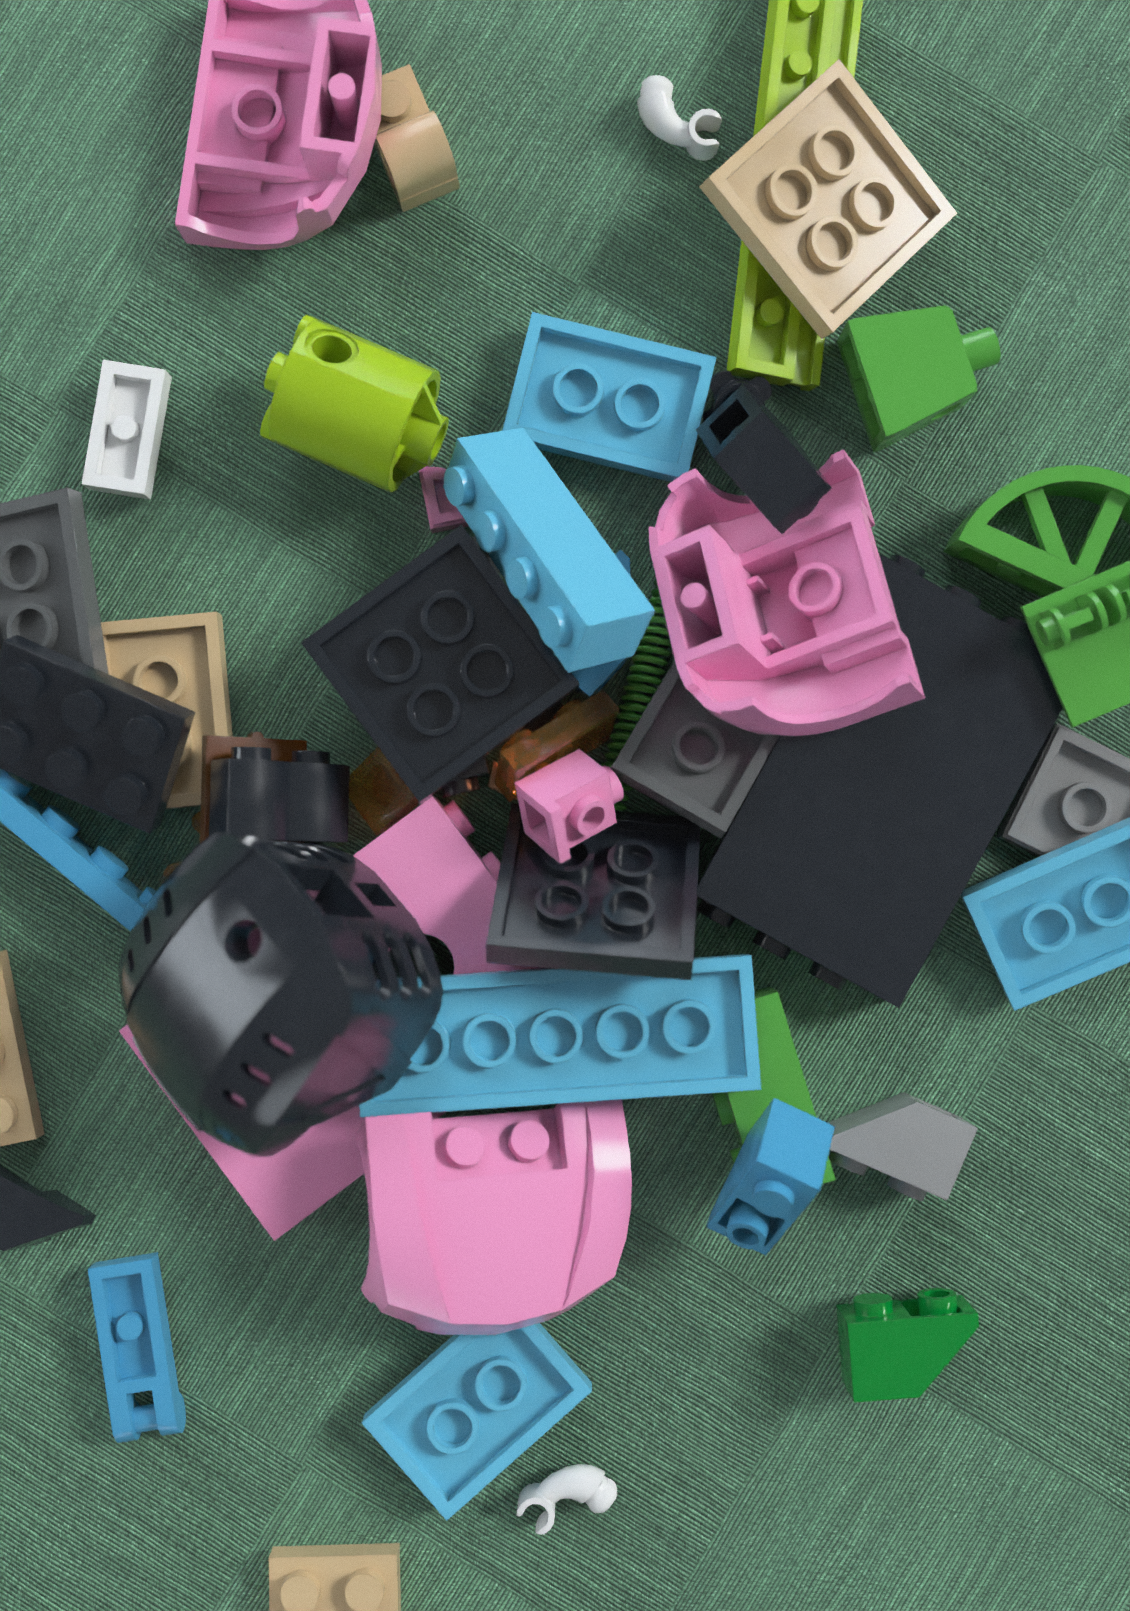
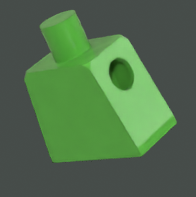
M945 305L854 318L847 321L837 340L873 453L883 450L965 406L977 392V382L973 372L999 364L1001 358L999 341L991 327L961 335L953 310Z

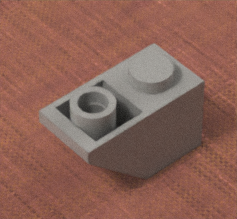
M903 1092L827 1122L835 1126L830 1146L832 1151L829 1159L840 1167L859 1175H864L868 1166L890 1175L887 1185L913 1199L923 1201L926 1193L929 1192L948 1200L978 1128L958 1115Z

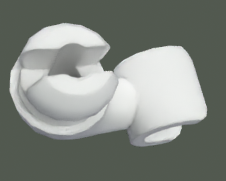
M659 75L649 76L644 79L641 85V96L638 98L637 104L640 118L646 128L656 137L669 144L686 147L688 153L697 160L705 161L713 158L718 151L719 142L715 139H703L697 135V132L708 131L712 133L718 131L722 122L719 113L712 109H701L691 117L690 122L683 121L677 115L674 103L671 100L673 84L666 77Z
M576 1464L566 1466L551 1473L541 1483L528 1484L522 1489L518 1498L517 1516H521L530 1505L538 1504L543 1506L546 1511L540 1514L536 1522L535 1532L539 1535H544L554 1524L557 1501L573 1499L579 1503L585 1502L593 1513H604L610 1508L617 1497V1486L612 1479L605 1476L604 1470L593 1465Z

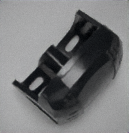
M218 832L208 836L174 869L151 898L137 923L132 928L120 956L118 967L122 1004L128 1026L133 1034L132 1039L162 1089L198 1131H204L216 1140L254 1158L273 1156L291 1146L312 1126L390 1091L412 1063L410 1059L434 1025L441 1009L443 997L441 976L430 944L416 919L375 871L356 857L332 846L260 840L253 836ZM306 890H317L320 892L315 900H313ZM257 924L261 930L262 942L259 951L253 957L249 950L248 939L252 927ZM407 945L414 955L422 982L420 989ZM389 948L392 951L393 956L395 958L400 979L402 982L400 990L398 986L397 976L388 952ZM376 964L381 982V988L379 991L377 987L376 977L372 968V965ZM271 1036L290 1046L293 1050V1055L272 1044ZM250 1065L267 1075L271 1083L252 1073ZM232 1093L243 1099L245 1105L235 1100Z

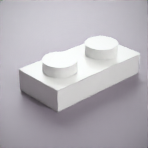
M103 360L82 478V485L87 489L151 500L172 379L165 369Z

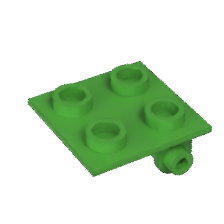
M1130 561L1020 607L1071 728L1130 703Z

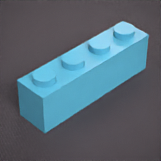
M517 428L457 438L449 467L444 474L443 488L449 502L459 510L475 534L478 545L492 559L506 580L509 591L523 605L539 629L543 642L553 650L566 671L569 673L634 656L655 610L525 429Z

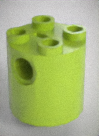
M305 315L296 329L293 347L289 355L277 352L268 367L264 388L274 393L272 403L263 417L260 436L388 492H393L398 489L404 479L426 466H431L443 444L449 419L441 415L436 406L441 381L439 370L313 316Z

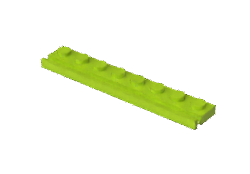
M769 0L753 136L838 59H840L853 78L855 77L863 0ZM741 240L726 370L731 372L733 376L747 379L762 376L770 384L780 386L786 384L799 386L800 390L809 392L820 386L825 338L821 339Z

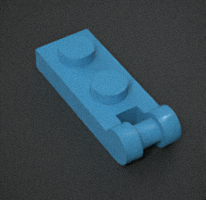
M158 1252L95 1262L88 1268L111 1428L115 1441L122 1443L138 1440L141 1432L159 1430L162 1436L182 1433L186 1423L185 1403L178 1387ZM152 1390L154 1403L139 1405L134 1393Z

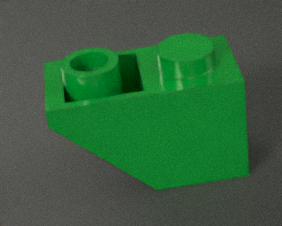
M946 1288L923 1289L917 1292V1298L892 1300L890 1295L883 1293H865L855 1296L851 1304L836 1305L842 1381L854 1403L919 1398L979 1327L977 1311L962 1295H956L954 1290Z

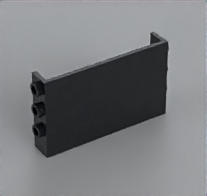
M880 554L879 557L900 630L909 640L925 699L829 732L805 736L780 735L698 882L697 897L701 899V902L696 911L728 929L731 928L734 920L737 919L757 930L752 942L786 960L790 951L793 950L813 961L808 973L842 991L846 982L849 981L899 1008L1063 707L1026 623L1009 616H1003L1000 620L979 609L981 601L972 593L952 585H948L943 589L923 578L925 570L912 560L900 555H891L890 559Z

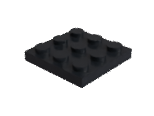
M462 525L458 526L301 642L419 803L426 801L580 687V683L572 672L568 673L553 650L543 642L539 629L531 617L511 594L508 586Z
M512 803L486 941V963L691 980L694 958L701 827L681 816L615 811L617 823L570 848L571 859L559 864L525 834L519 804Z

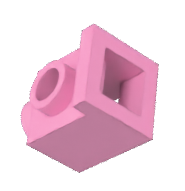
M580 749L515 782L525 834L559 864L571 859L570 848L617 823L614 804L621 801L624 797L622 784L615 772L608 766L599 765Z

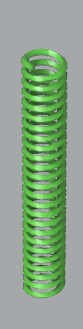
M654 580L653 583L656 588L651 590L653 598L648 601L654 608V613L664 614L663 607L656 604L662 602L660 594H658L657 580ZM654 613L639 643L640 646L635 651L637 655L632 657L635 665L629 667L632 675L626 677L629 684L623 687L627 694L620 697L624 703L618 706L621 713L615 715L619 723L612 725L616 732L610 734V738L614 742L607 744L608 749L612 752L604 754L608 761L602 763L601 766L612 767L626 740H628L632 733L627 730L633 731L637 723L629 720H640L642 715L631 710L644 712L647 706L635 701L650 703L652 697L636 691L655 694L657 688L638 681L660 685L662 682L661 679L640 671L655 673L661 676L666 674L664 669L642 662H651L662 666L669 664L666 659L645 653L652 652L664 656L671 655L670 650L647 643L653 642L668 647L672 646L669 639L649 633L654 632L669 636L667 628L651 623L667 625L665 618ZM620 781L623 791H631L633 789L631 786ZM624 793L622 801L629 800L628 794ZM617 802L614 804L615 810L624 811L627 809L624 803Z

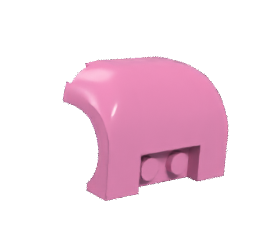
M844 449L832 454L819 469L832 489L819 500L817 506L809 515L797 520L783 534L768 521L747 496L734 495L719 490L710 484L696 468L683 473L667 485L671 493L659 510L655 527H648L650 553L676 667L685 689L691 692L707 710L719 719L749 732L784 736L819 734L837 730L925 699L909 640L900 630L871 527L875 526L861 474Z

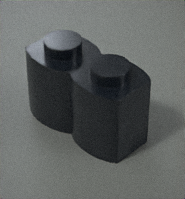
M231 747V758L211 760L209 836L218 832L253 836L260 840L348 842L350 766L330 764L331 752L292 751L291 762L271 760V748Z

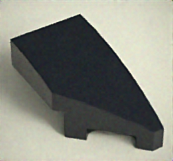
M0 1165V1250L8 1251L25 1246L39 1245L51 1240V1237L75 1228H83L93 1223L96 1215L58 1190L40 1191Z

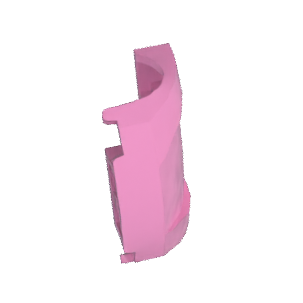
M367 0L208 1L175 226L186 243L241 250H268L288 247L307 241L334 224L366 173L381 121L382 62L373 15Z
M622 1099L557 1104L553 1109L432 1119L431 1112L364 1118L357 1131V1140L367 1187L370 1240L366 1277L360 1289L365 1298L370 1303L374 1302L382 1313L413 1324L418 1330L440 1335H498L548 1321L570 1310L615 1277L627 1238L632 1195L631 1160Z

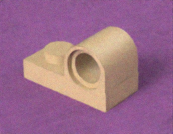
M410 64L382 75L381 121L374 145L400 207L404 212L460 189L452 151L436 113L433 110L429 111Z

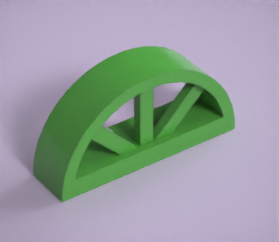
M1084 465L1057 466L1029 473L1002 487L972 511L952 534L943 552L1042 598L1096 575L1094 574L1095 569L1119 517L1130 525V477L1112 470ZM1046 496L1075 497L1100 505L1074 564L1069 559ZM1023 501L1040 549L989 526L987 523L1000 510Z

